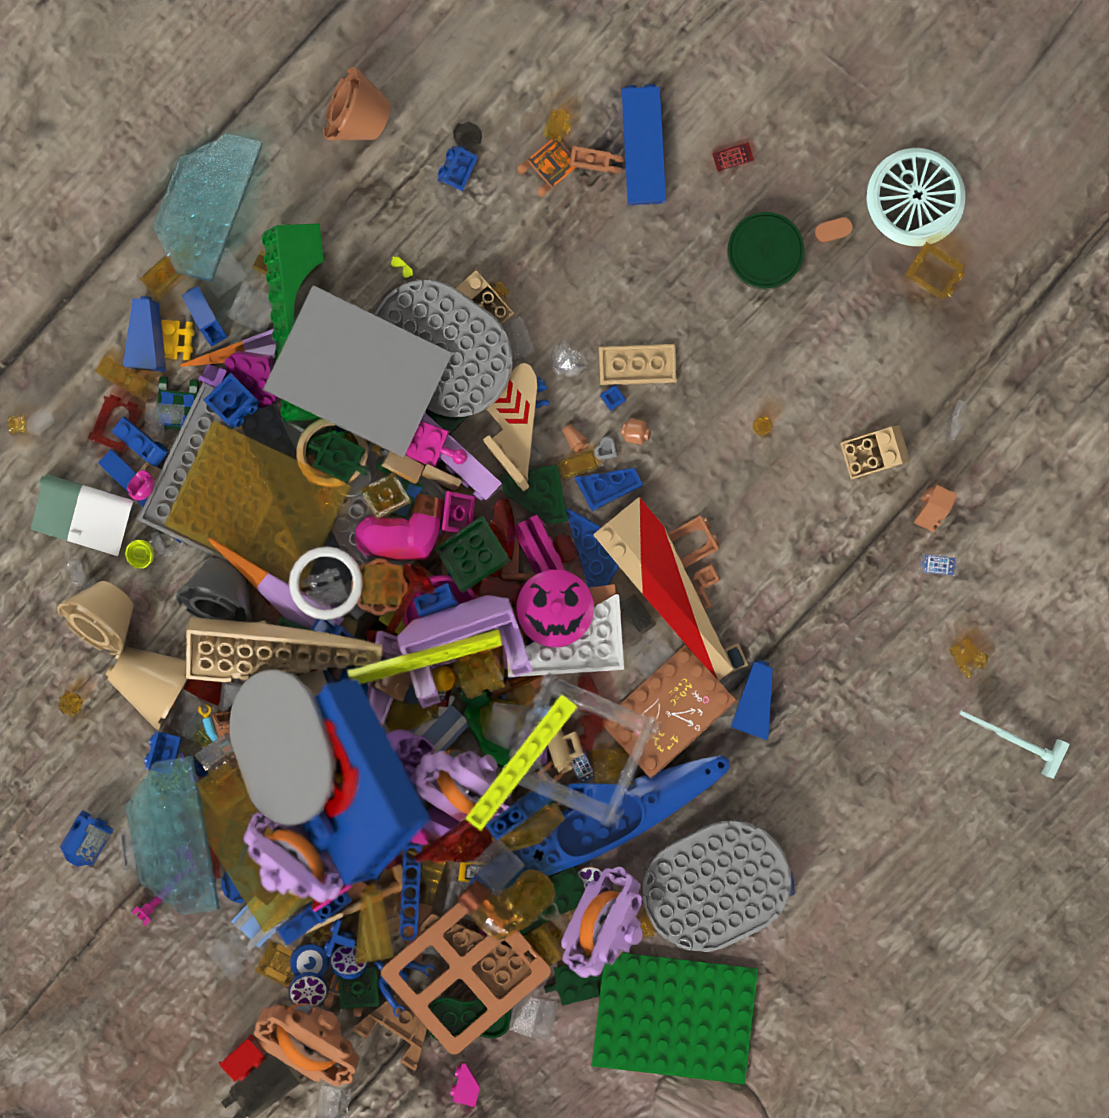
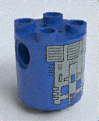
M84 810L79 813L60 845L65 859L77 867L84 865L93 866L114 830L106 825L105 821L100 818H92V815Z

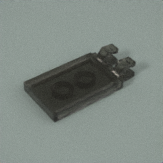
M272 1056L250 1072L244 1080L238 1081L230 1087L231 1090L229 1092L231 1094L222 1100L221 1103L226 1109L237 1101L242 1110L233 1118H246L247 1116L248 1118H256L300 1083L283 1061Z

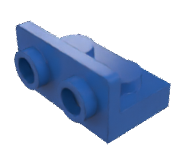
M452 146L446 153L444 165L438 171L437 181L463 191L478 156L461 147Z

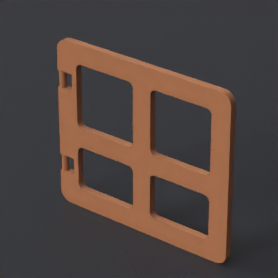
M459 902L381 969V975L451 1054L460 1053L543 982L551 972L549 965L510 921H506L505 926L496 934L491 931L466 954L459 955L443 937V934L467 914ZM506 941L528 965L531 973L502 998H497L472 970V967L499 943ZM428 946H433L450 966L420 993H415L399 975V971ZM528 950L535 957L531 962L524 955ZM457 979H462L484 1003L487 1010L459 1035L453 1036L428 1008V1004Z

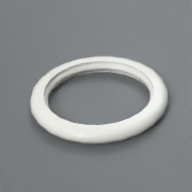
M318 547L303 554L294 564L290 573L289 587L293 601L304 613L318 619H335L348 613L357 604L362 594L363 578L359 565L348 553L338 548ZM323 556L335 557L347 565L353 576V589L350 597L341 606L330 610L317 609L305 601L299 589V578L303 568L313 559Z

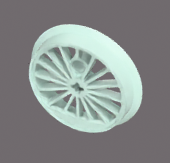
M924 148L900 150L885 158L873 172L867 188V205L873 222L884 235L903 245L925 246L940 241L957 226L965 208V187L956 167L941 154ZM912 160L913 171L906 170L902 162ZM916 160H924L926 163L918 186ZM931 162L938 166V168L922 187L928 164ZM897 164L902 170L899 177L890 171ZM940 169L948 176L946 179L925 189ZM886 174L890 175L903 189L882 183ZM910 175L913 182L906 184L903 181V176ZM949 180L953 187V190L928 192ZM880 187L907 195L880 197ZM915 193H916V194H919V193L921 194V197L919 198V200H918V198H915V199L913 198V195H914ZM954 194V204L928 196ZM907 198L886 211H883L880 201ZM928 201L948 206L952 209L943 214ZM909 202L893 223L887 218V213ZM913 205L906 230H902L896 226V223L909 207ZM925 205L940 217L933 221ZM917 206L919 228L909 231L915 207ZM921 207L930 222L922 226Z

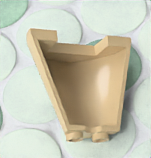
M126 646L120 654L116 655L115 659L118 661L115 666L111 665L105 675L108 676L107 680L155 729L159 730L187 681L186 660Z

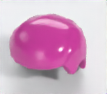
M145 470L139 471L127 486V490L130 492L129 496L137 501L149 497L155 487L154 479Z

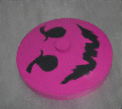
M547 570L536 574L524 584L517 598L516 614L522 630L530 639L544 646L562 647L577 641L588 630L593 619L594 603L588 587L579 577L563 570Z

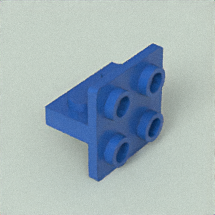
M155 731L149 741L151 746L150 752L145 756V769L173 775L182 737Z
M344 916L333 921L330 932H333L332 938L329 937L324 949L328 951L326 955L328 957L332 955L336 943L354 948L358 937L354 936V932L349 930L340 931Z

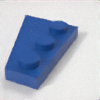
M634 468L574 477L592 512L643 486Z

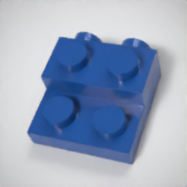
M231 373L204 399L206 404L231 429L240 427L244 423L243 418L248 414H253L258 409L257 405L260 403Z

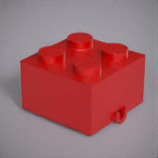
M249 1034V1037L222 1062L218 1063L234 1082L238 1079L242 1081L250 1074L252 1066L257 1068L266 1059L264 1055L267 1051L262 1048L253 1035Z

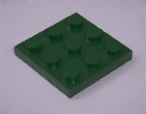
M483 516L434 547L462 593L511 561Z

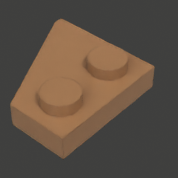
M410 671L374 680L370 686L398 701H403L412 677Z

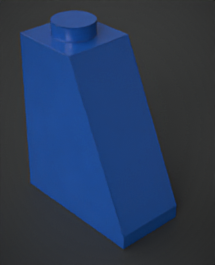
M198 286L189 289L181 295L198 328L211 347L228 338Z

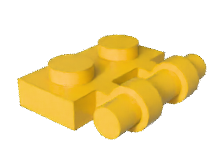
M161 320L165 359L178 360V352L183 353V360L190 361L191 353H193L192 336L195 334V330H193L194 322H186L185 329H180V321ZM180 335L185 336L184 346H179Z

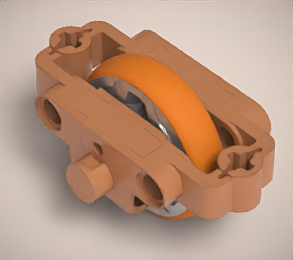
M308 1003L296 1004L288 1009L280 1005H273L271 1008L265 1007L261 1010L254 1035L261 1040V1046L265 1051L315 1082H320L324 1079L334 1086H340L343 1083L349 1084L353 1081L360 1057L357 1053L353 1052L354 1048L351 1042L342 1037L340 1031L341 1023L333 1012L325 1011L316 1005ZM336 1062L340 1063L339 1068L334 1066Z

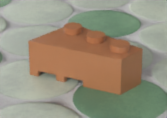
M939 485L925 490L921 497L923 503L914 523L935 532L937 526L941 524L940 520H944L949 514L958 494Z

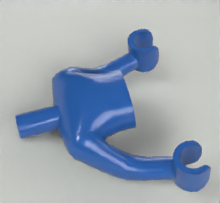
M377 959L373 965L381 970L385 964ZM414 961L405 966L424 972L426 976H430L426 973L428 967L435 970L432 965L424 966ZM404 969L399 971V975L406 981L409 974ZM381 975L378 979L379 988L393 1007V1014L400 1017L396 1014L395 1010L398 1007L404 1011L405 1009L397 1003L388 988L390 985Z

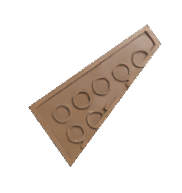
M431 912L418 926L419 929L424 932L441 916ZM455 923L443 934V937L459 955H464L480 942L485 935ZM499 943L472 967V970L497 998H502L531 973V969L514 949L503 943ZM524 953L525 957H526L530 962L535 958V957H533V956H530V955Z

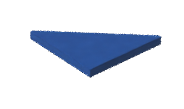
M567 508L566 514L588 588L609 585L619 565L593 535L602 527Z

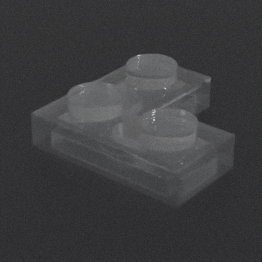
M146 403L144 433L153 441L164 442L165 423L183 424L185 405Z

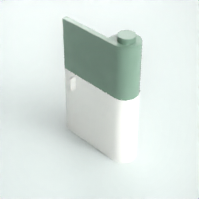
M46 474L45 477L42 476L39 481L38 487L41 490L31 530L119 556L127 523L132 515L135 501L50 474Z

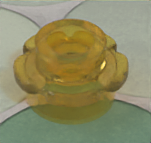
M501 281L496 284L494 283L495 288L493 290L500 298L502 296L506 298V295L510 292Z

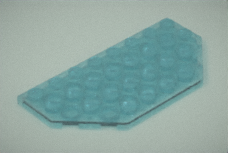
M226 133L210 144L209 142L197 148L194 153L188 156L184 155L178 159L153 225L176 273L213 282L261 153L262 142Z
M193 756L154 762L150 768L151 770L136 789V793L125 806L139 883L152 890L166 904L168 903L174 907L175 911L180 915L218 910L220 906Z

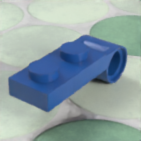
M122 417L112 430L114 435L154 467H158L169 452L163 444L153 441L126 417Z

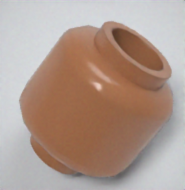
M631 418L628 422H624L622 437H624L627 443L642 445L646 440L650 439L651 429H648L646 421Z

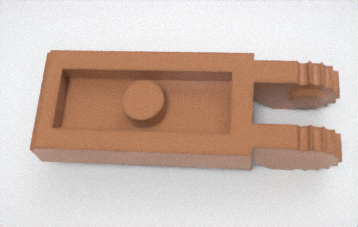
M573 146L569 166L621 174L622 168L608 165L609 160L624 162V157L610 154V152Z

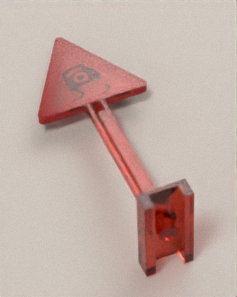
M405 564L402 569L410 584L385 633L394 634L415 594L423 592L432 595L436 588L422 567H418L416 571H413L409 564ZM368 630L367 642L375 643L377 632Z

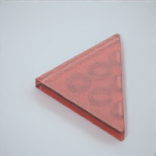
M464 819L416 854L414 858L417 862L476 861L477 863H490L500 855V852L485 827L479 830L467 819Z

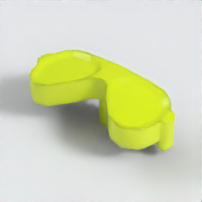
M392 257L391 266L403 267L404 278L413 276V270L400 257Z

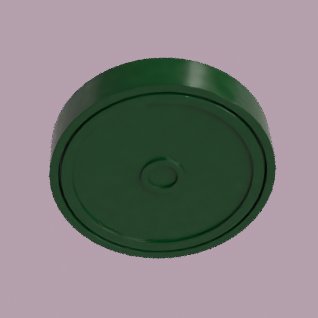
M759 212L744 218L734 228L727 245V259L734 275L745 285L759 290H772L787 284L797 274L804 258V242L798 228L788 218L773 212Z

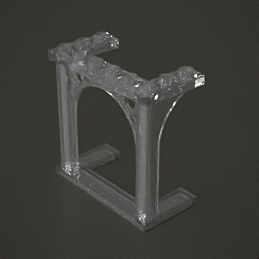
M548 672V675H544L542 678L540 693H536L533 699L534 707L532 711H528L525 717V722L527 723L524 729H521L518 733L517 739L519 741L517 746H514L509 754L511 759L535 730L538 723L544 718L543 714L545 715L546 713L545 707L548 711L551 709L549 705L550 698L556 697L559 699L561 695L573 704H579L576 705L577 708L575 710H586L640 734L609 805L556 782L543 768L540 756L517 785H521L602 821L601 824L607 827L617 828L624 810L619 809L649 738L656 739L662 721L650 716L645 717L567 683L565 679ZM537 768L540 769V775H537L536 772L534 774L530 773Z

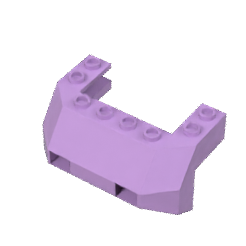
M485 595L414 619L397 636L402 654L407 655L499 629L502 641L501 646L504 645L514 677L533 671L509 599ZM494 648L410 670L417 698L422 708L441 702L432 669Z

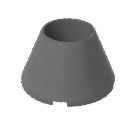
M209 559L178 590L176 595L177 603L179 605L182 603L187 607L186 612L197 618L248 623L251 618L248 580L225 559Z

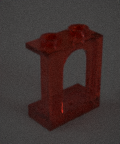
M110 394V397H103L105 400L93 431L89 433L87 439L126 454L129 446L122 440L116 442L103 437V432L114 408L119 406L125 407L129 412V420L136 426L142 410L138 409L139 405L130 401L127 404L120 402L121 398Z

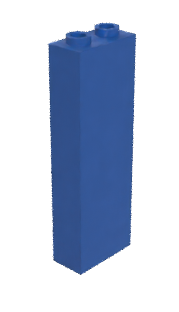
M646 84L641 88H636V85H627L621 89L627 205L666 203L660 87H656L655 84Z

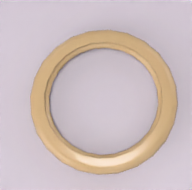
M320 418L311 423L299 438L296 448L299 468L311 482L324 487L346 485V483L336 478L320 476L310 468L307 462L306 447L310 437L322 427L335 425ZM353 434L358 446L366 450L360 462L361 465L365 466L368 457L367 440ZM356 471L349 482L354 480L360 473Z

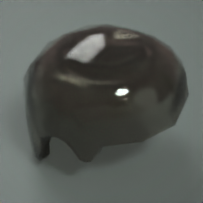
M470 121L462 124L458 123L453 129V140L458 147L465 150H473L479 147L482 142V131Z

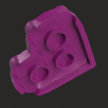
M236 351L225 359L228 375L231 373L260 402L257 406L265 408L276 403L279 397L263 390L274 367L271 355Z

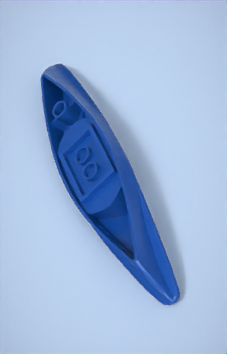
M724 756L709 757L661 770L652 779L645 775L622 783L620 785L627 786L626 805H574L550 819L500 854L470 880L469 885L477 879L492 892L500 891L555 874L598 857L635 838L690 802L719 780L729 770L730 762ZM539 849V851L544 852L542 859L534 858L535 850Z

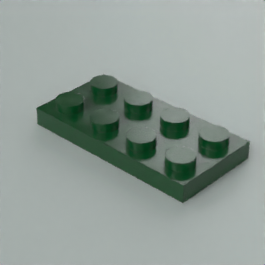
M574 866L505 899V902L523 935L577 908L585 892V887Z

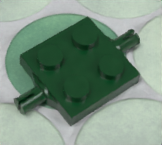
M332 432L322 445L314 440H311L309 443V448L318 451L317 459L313 464L314 468L346 484L349 483L356 471L367 476V472L370 469L360 464L361 458L366 451L364 448Z
M568 964L553 967L555 983L544 986L545 993L557 991L562 1006L600 997L597 986L598 980L602 979V972L597 976L581 977L570 969Z

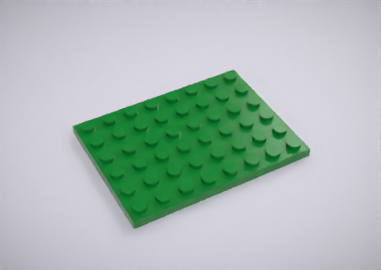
M622 952L612 964L605 963L602 970L591 1066L745 1084L758 968Z

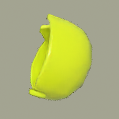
M145 540L132 541L127 546L125 552L128 563L134 568L143 569L153 562L155 555L153 546Z

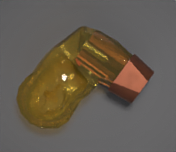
M529 869L523 872L514 884L499 896L491 894L492 891L476 879L459 895L457 900L480 928L494 939L502 941L532 924L553 903L555 890L548 876L541 871Z

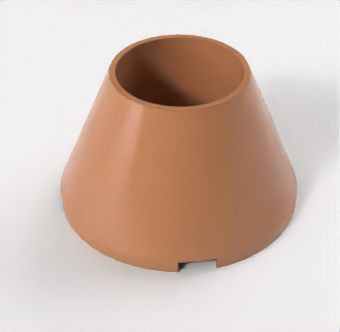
M351 67L347 70L348 76L346 78L342 77L339 81L325 115L328 123L327 128L323 127V136L329 141L376 140L382 133L390 114V101L359 69Z

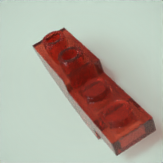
M502 498L498 499L494 505L493 511L495 513L489 526L510 560H512L515 545L514 516L509 499ZM503 567L489 576L500 577Z
M585 672L578 679L580 695H577L576 706L578 707V712L585 713L581 720V727H584L583 735H580L579 740L582 750L589 752L593 749L594 733L599 734L602 732L603 721L598 690L590 673Z

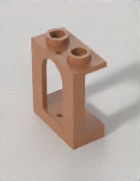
M701 515L668 533L672 542L696 529L704 531L707 535L705 546L680 559L684 568L719 549L718 545L720 543L716 535H711L708 530L711 526L706 517L702 519Z

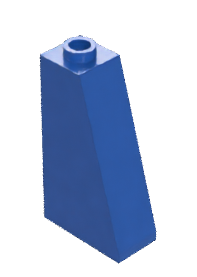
M140 296V299L133 298L123 366L137 370L166 372L159 303L152 301V297Z
M759 660L758 663L753 662L730 727L767 740L769 737L773 668L769 667L770 663Z

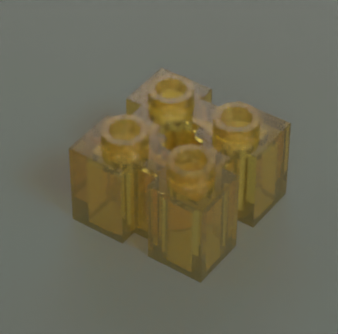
M494 648L455 658L457 669L460 672L458 674L460 685L468 699L482 695L483 690L488 688L491 692L505 687L503 675L499 670L501 669L499 656Z

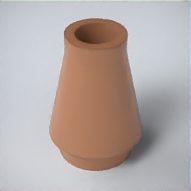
M571 424L562 430L572 451L575 450L576 453H579L589 445L587 438Z

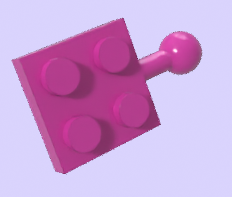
M423 420L420 421L405 453L406 456L433 467L437 466L441 453L451 457L456 464H463L467 460V453L464 450H452L444 446L450 431Z

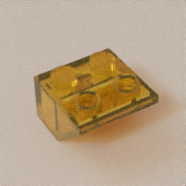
M364 565L362 604L401 606L403 565Z

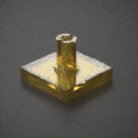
M623 747L591 751L595 784H634L631 756Z
M544 923L523 936L549 966L563 959L564 950L559 945V942L562 941L564 935L561 934L556 937L561 933L559 929L551 933Z

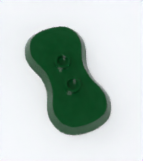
M441 997L434 1000L428 1007L453 1036L459 1035L487 1010V1007L479 998L462 1001L451 997ZM511 1010L506 1012L479 1036L488 1039L503 1036L509 1030L511 1024ZM428 1029L430 1036L433 1037L435 1040L439 1041Z

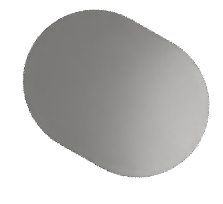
M418 280L404 284L389 293L378 306L374 314L375 316L452 353L427 406L428 410L449 417L470 416L487 409L502 395L512 373L513 353L504 327L490 312L454 287L433 280Z
M279 670L263 671L255 674L238 691L230 714L231 743L245 787L257 809L270 820L284 825L307 822L324 808V804L327 798L330 797L334 785L332 781L333 770H335L334 753L321 712L310 689L304 686L295 675Z
M741 821L713 823L670 844L654 858L644 877V908L650 922L658 933L678 947L703 952L719 950L760 931L778 917L787 903L791 890L790 866L780 845L771 835L759 827Z

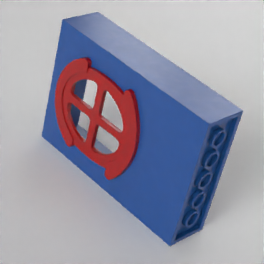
M345 679L335 684L333 682L327 683L323 686V690L314 697L321 712L330 742L334 746V759L336 760L338 757L341 759L344 772L343 789H341L333 773V789L330 797L327 798L323 810L336 833L327 850L345 886L376 878L430 820L358 679Z

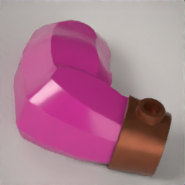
M417 494L411 510L413 515L409 520L399 518L388 519L376 514L366 516L358 523L355 529L354 540L358 550L366 556L381 557L394 561L429 558L439 536L440 520H443L445 500Z

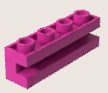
M538 515L512 527L535 575L547 570L567 571L561 563V556L553 547L552 538L547 535L544 529V522Z

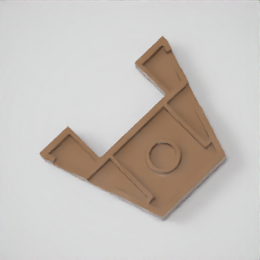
M396 993L393 995L395 1000L405 1009L404 1011L398 1007L395 1010L396 1014L400 1017L393 1014V1007L386 1001L356 1024L352 1030L367 1039L377 1023L386 1027L411 1044L400 1062L415 1071L427 1027Z

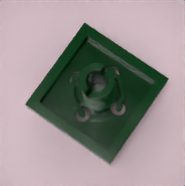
M376 967L366 968L364 974L360 976V981L358 980L359 977L343 979L342 976L338 975L340 1009L379 1006Z

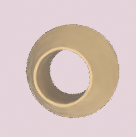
M100 581L61 602L57 607V611L60 617L64 616L66 618V625L82 640L100 651L107 649L110 650L109 654L118 655L124 648L134 605L121 589L109 582Z

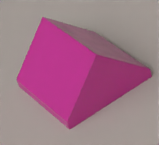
M446 491L441 531L457 533L472 523L475 496Z

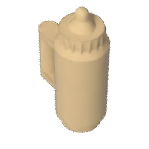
M560 728L548 744L554 767L559 773L572 770V759L584 754L577 732L565 736ZM570 739L572 740L573 747L575 750V753L572 754L570 753L567 744V740Z

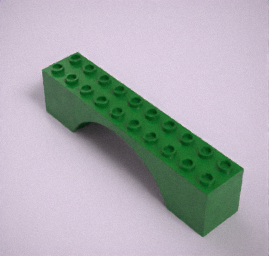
M320 223L276 225L264 231L262 235V244L265 246L264 263L267 265L268 271L266 281L270 289L268 300L272 308L270 318L274 326L272 337L276 344L274 352L276 360L295 324L294 304L298 289L307 274L317 265L324 262ZM282 399L281 415L284 417V422L320 419V417Z

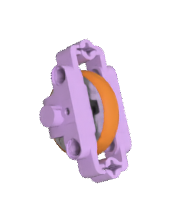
M449 749L445 752H437L434 755L423 756L420 761L421 764L416 767L417 791L420 796L467 826L471 825L472 823L465 818L497 778V763L495 759L489 754L481 758L472 751L464 752L459 749ZM512 792L488 822L512 805Z
M262 813L254 814L244 836V841L250 846L248 848L250 856L262 866L260 876L262 877L263 886L269 891L277 889L283 895L286 893L300 897L310 895L318 902L337 898L344 882L328 850L326 849L324 853L319 854L310 843V839L302 829L301 823L284 825L270 820ZM267 827L274 831L267 837H263ZM324 875H328L324 885H322Z
M607 868L601 873L598 882L594 880L589 882L562 938V947L566 949L562 957L563 961L581 977L599 975L605 963L612 964L623 951L629 952L631 945L638 944L642 939L641 922L636 918L642 903V898L638 894L641 885L624 868ZM613 884H616L622 891H611ZM583 951L591 958L590 961L581 955Z

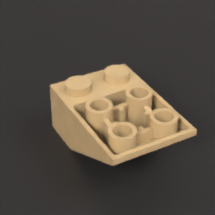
M477 270L455 288L490 312L501 325L514 314Z
M900 425L888 427L840 443L851 479L910 462Z

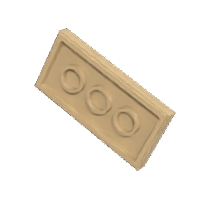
M675 344L599 347L600 385L676 383Z

